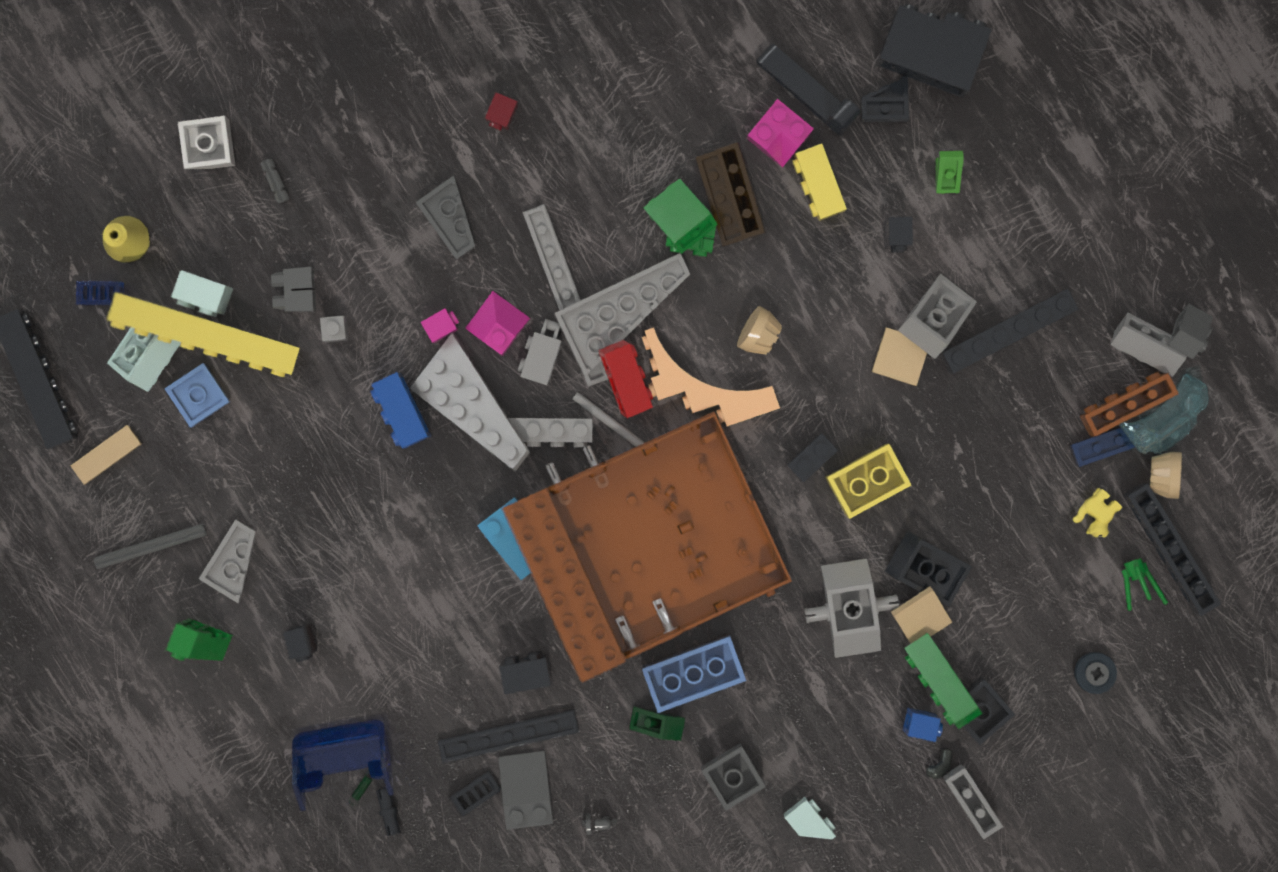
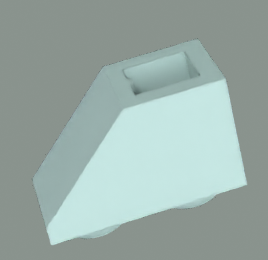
M804 797L783 814L784 818L799 836L824 839L836 837L833 832L835 826L827 817L823 820L818 813L821 809L813 799L808 801Z

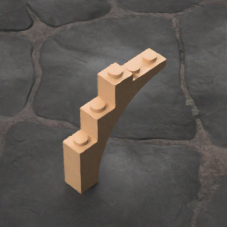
M654 328L645 330L646 336H643L642 340L645 349H651L653 358L649 360L653 372L658 371L659 373L658 376L651 378L652 383L648 384L652 396H657L658 400L685 392L686 396L682 397L686 410L691 409V412L695 413L719 405L720 409L716 410L720 424L725 422L726 426L780 408L773 386L759 390L733 391L713 387L690 376L670 358L661 345Z

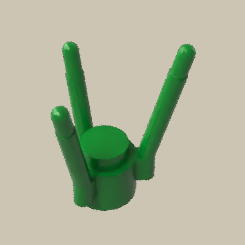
M1142 558L1124 564L1125 570H1122L1128 611L1132 610L1129 577H1131L1132 581L1139 579L1147 600H1151L1149 589L1144 580V577L1147 576L1159 598L1165 605L1168 604L1167 599L1148 570L1146 562L1143 563Z

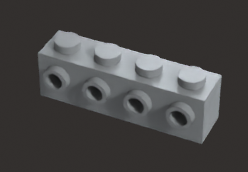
M508 418L523 442H527L529 447H541V442H550V447H564V442H574V447H587L588 442H593V419Z

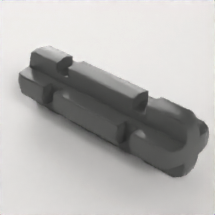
M269 158L262 161L260 165L263 171L266 172L265 176L272 192H275L274 197L277 203L286 202L289 200V196L283 189L284 185L278 171L274 169L276 166L273 160Z

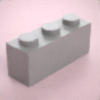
M1127 313L1118 325L1111 341V345L1119 351L1149 364L1162 373H1169L1172 377L1187 358L1185 354L1169 346L1171 338L1169 333L1130 313Z
M962 764L942 777L983 840L1003 827Z

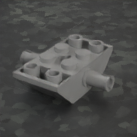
M867 558L821 565L826 603L825 606L804 608L806 615L815 614L805 616L806 623L827 620L830 623L835 658L881 651L878 614L880 611L893 610L899 607L897 602L889 604V602L898 601L897 594L876 598ZM851 603L857 606L853 615L846 611V608Z

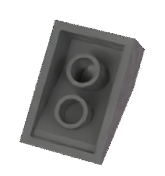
M545 750L499 756L506 830L553 824L554 816Z

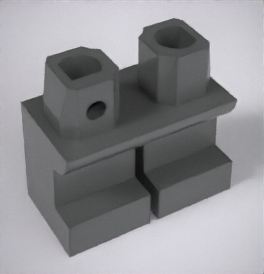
M313 267L283 269V272L271 274L272 287H284L283 296L272 297L274 309L285 310L286 312H316L315 291H293L297 289H315Z

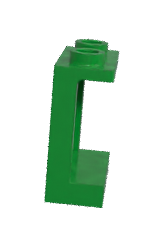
M681 179L670 184L665 191L656 198L651 199L643 207L651 220L659 226L681 254L718 225L712 214Z

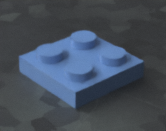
M202 363L165 388L190 428L230 403V400L205 363Z

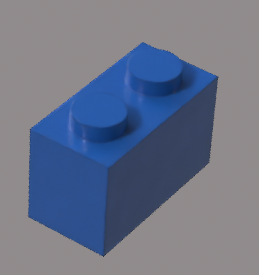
M907 708L903 731L907 736L936 742L937 736L940 737L942 734L943 723H940L941 719L935 713Z

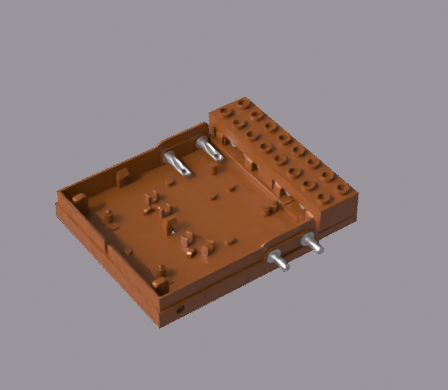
M715 412L702 416L600 464L591 446L584 447L583 450L591 468L561 481L554 464L549 463L546 465V468L554 485L501 508L581 682L624 663L625 659L666 642L764 594L770 597L776 594L775 589L792 582Z

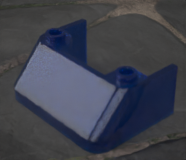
M369 720L299 733L293 738L292 787L301 811L305 810V793L319 789L323 784V775L368 768L372 778L384 779L388 794L394 795L390 752L386 730L381 721Z

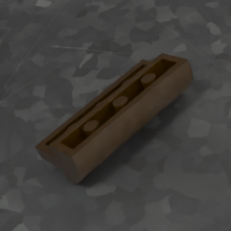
M739 142L697 156V164L713 217L718 224L716 227L722 246H728L765 234L766 231Z

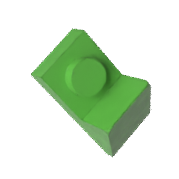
M939 151V157L935 161L936 193H960L963 151Z

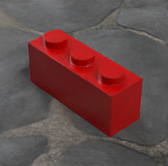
M621 340L598 350L620 413L626 418H630L653 408L650 401L653 399L649 387H645L643 381L645 374L642 367L637 365L635 358L638 355L634 345Z

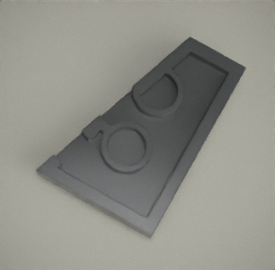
M453 175L418 200L416 204L455 259L458 260L476 246Z

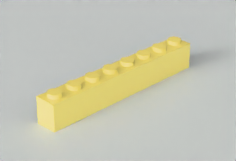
M116 292L114 293L107 320L112 321L110 326L125 330V326L135 328L134 333L148 337L149 333L158 335L157 340L170 344L173 339L181 342L180 347L194 350L195 346L203 348L204 354L217 357V354L220 353L227 356V361L239 364L240 360L249 362L248 367L262 371L263 367L272 369L271 374L285 377V373L292 375L300 349L289 344Z

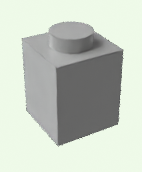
M347 317L320 318L323 342L349 340Z

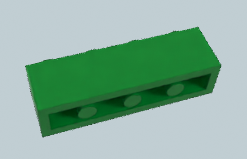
M928 633L904 648L908 653V656L905 657L912 669L918 668L921 673L918 675V678L924 687L930 686L933 691L930 696L937 706L942 704L946 710L942 714L950 725L955 723L958 729L982 714Z

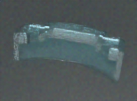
M1186 373L1176 388L1179 393L1178 395L1168 399L1149 416L1135 422H1122L1119 425L1139 452L1147 454V452L1152 451L1158 454L1166 451L1182 440L1197 423V415L1203 409H1206L1209 402L1207 385Z

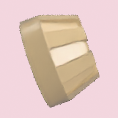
M758 306L747 320L739 336L737 347L746 352L767 355V352L769 353L772 349V344L776 343L778 339L777 334L781 332L782 325L770 311Z
M1168 452L1152 457L1150 488L1154 493L1166 498L1179 499L1182 452Z

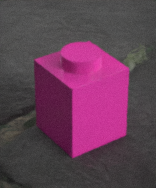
M443 309L421 322L432 343H436L457 331L456 324L459 323L454 312L448 313L447 309Z

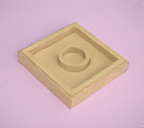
M886 327L871 372L917 386L927 353L899 331Z
M928 587L891 612L910 644L926 633L931 637L952 623L931 587Z

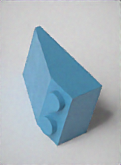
M514 497L501 508H504L519 500L517 499V497ZM500 508L477 526L510 568L522 580L530 574V571Z

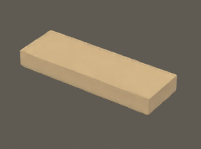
M126 425L73 463L71 467L82 483L86 485L142 443L131 427Z

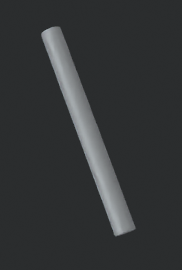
M579 392L573 397L575 402L635 447L645 443Z

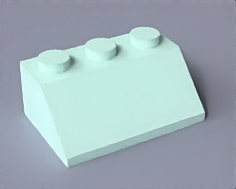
M131 327L107 364L127 381L149 392L151 387L157 382L164 367L169 364L172 355L181 342L172 339L171 344L157 340L158 335L149 333L148 337L134 333L135 328Z

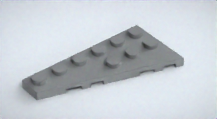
M681 253L554 313L584 377L601 362L598 350L623 340L690 275Z
M451 333L410 389L516 471L530 451L516 429L511 425L507 415L497 403L496 398L482 376L470 361L466 351L461 347L457 337Z

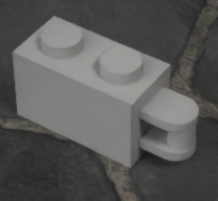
M545 319L541 334L534 332L533 337H528L525 349L529 351L526 359H521L518 371L522 372L520 377L548 386L562 343L561 340L557 339L560 330L559 323ZM546 329L555 331L553 338L545 336Z

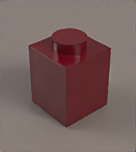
M495 92L485 116V120L489 122L488 126L498 131H501L502 128L508 130L518 102Z

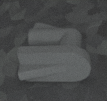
M586 814V820L581 822L582 826L586 827L587 835H591V814ZM604 816L600 820H594V829L607 830L611 825L617 823V818Z

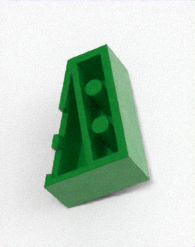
M188 618L176 623L166 650L172 652V657L183 661L185 658L223 661L233 635Z

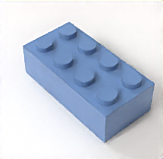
M729 634L642 666L643 674L658 713L746 681Z

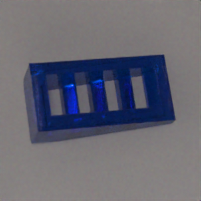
M76 281V305H111L110 287H114V293L124 295V282ZM83 286H87V300H83ZM92 287H96V300H92ZM101 287H105V300H101Z

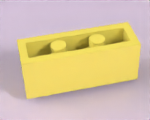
M819 144L794 155L795 160L792 163L796 173H801L803 182L800 183L805 196L809 194L812 203L809 204L812 216H817L818 221L846 211L847 208L823 145Z

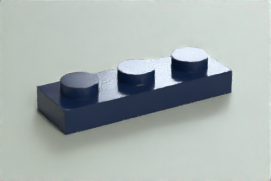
M1134 422L1071 444L1070 446L1077 466L1081 467L1144 445L1145 441L1138 422Z

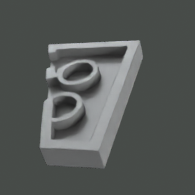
M236 519L199 577V580L233 601L240 603L257 531Z

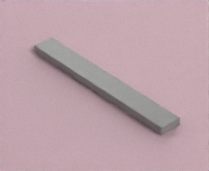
M545 204L523 212L559 310L581 301ZM602 361L585 376L588 387L608 380Z

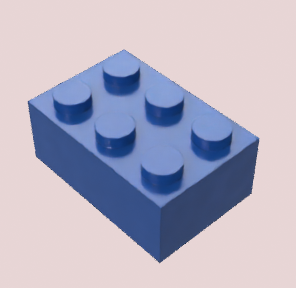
M396 372L371 384L373 390L370 391L376 404L381 403L384 410L381 412L382 418L386 425L391 424L394 431L391 433V436L396 446L401 445V448H408L431 437L402 373Z

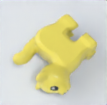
M1098 488L1093 493V496L1085 500L1077 515L1073 517V522L1079 523L1083 520L1085 514H1089L1095 518V521L1090 524L1086 533L1094 537L1105 538L1109 533L1108 523L1113 519L1114 514L1121 510L1122 506L1115 500L1106 505L1104 499H1108L1110 495L1103 489Z

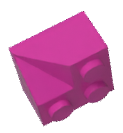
M777 99L748 134L747 139L783 168L814 128Z

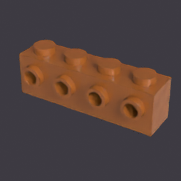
M1159 371L1146 377L1147 382L1141 385L1138 382L1131 384L1125 388L1127 392L1119 396L1117 393H1114L1104 398L1106 401L1104 404L1097 406L1095 403L1083 409L1085 413L1080 415V418L1089 436L1095 437L1178 395L1179 393L1169 373L1160 375Z

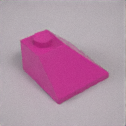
M492 291L465 329L503 356L530 318Z

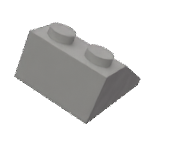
M939 274L898 331L936 359L948 346L977 301L942 274Z

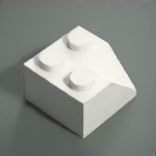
M219 116L178 122L184 169H214L235 166L230 121L227 117Z

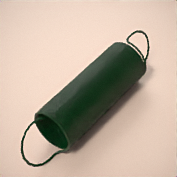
M365 775L352 794V798L359 801L373 779Z

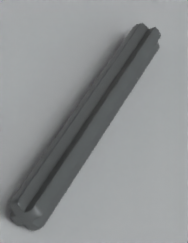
M199 524L94 558V564L97 569H101L206 536L207 531L204 524Z

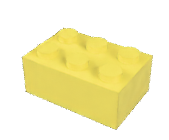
M890 444L877 448L825 477L846 517L849 519L911 486Z

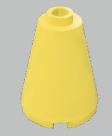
M121 216L112 220L104 229V248L110 257L119 262L139 260L149 248L148 229L137 218Z

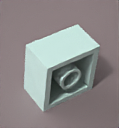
M181 270L171 297L178 299L176 304L191 309L199 306V312L217 317L218 313L225 314L233 288Z

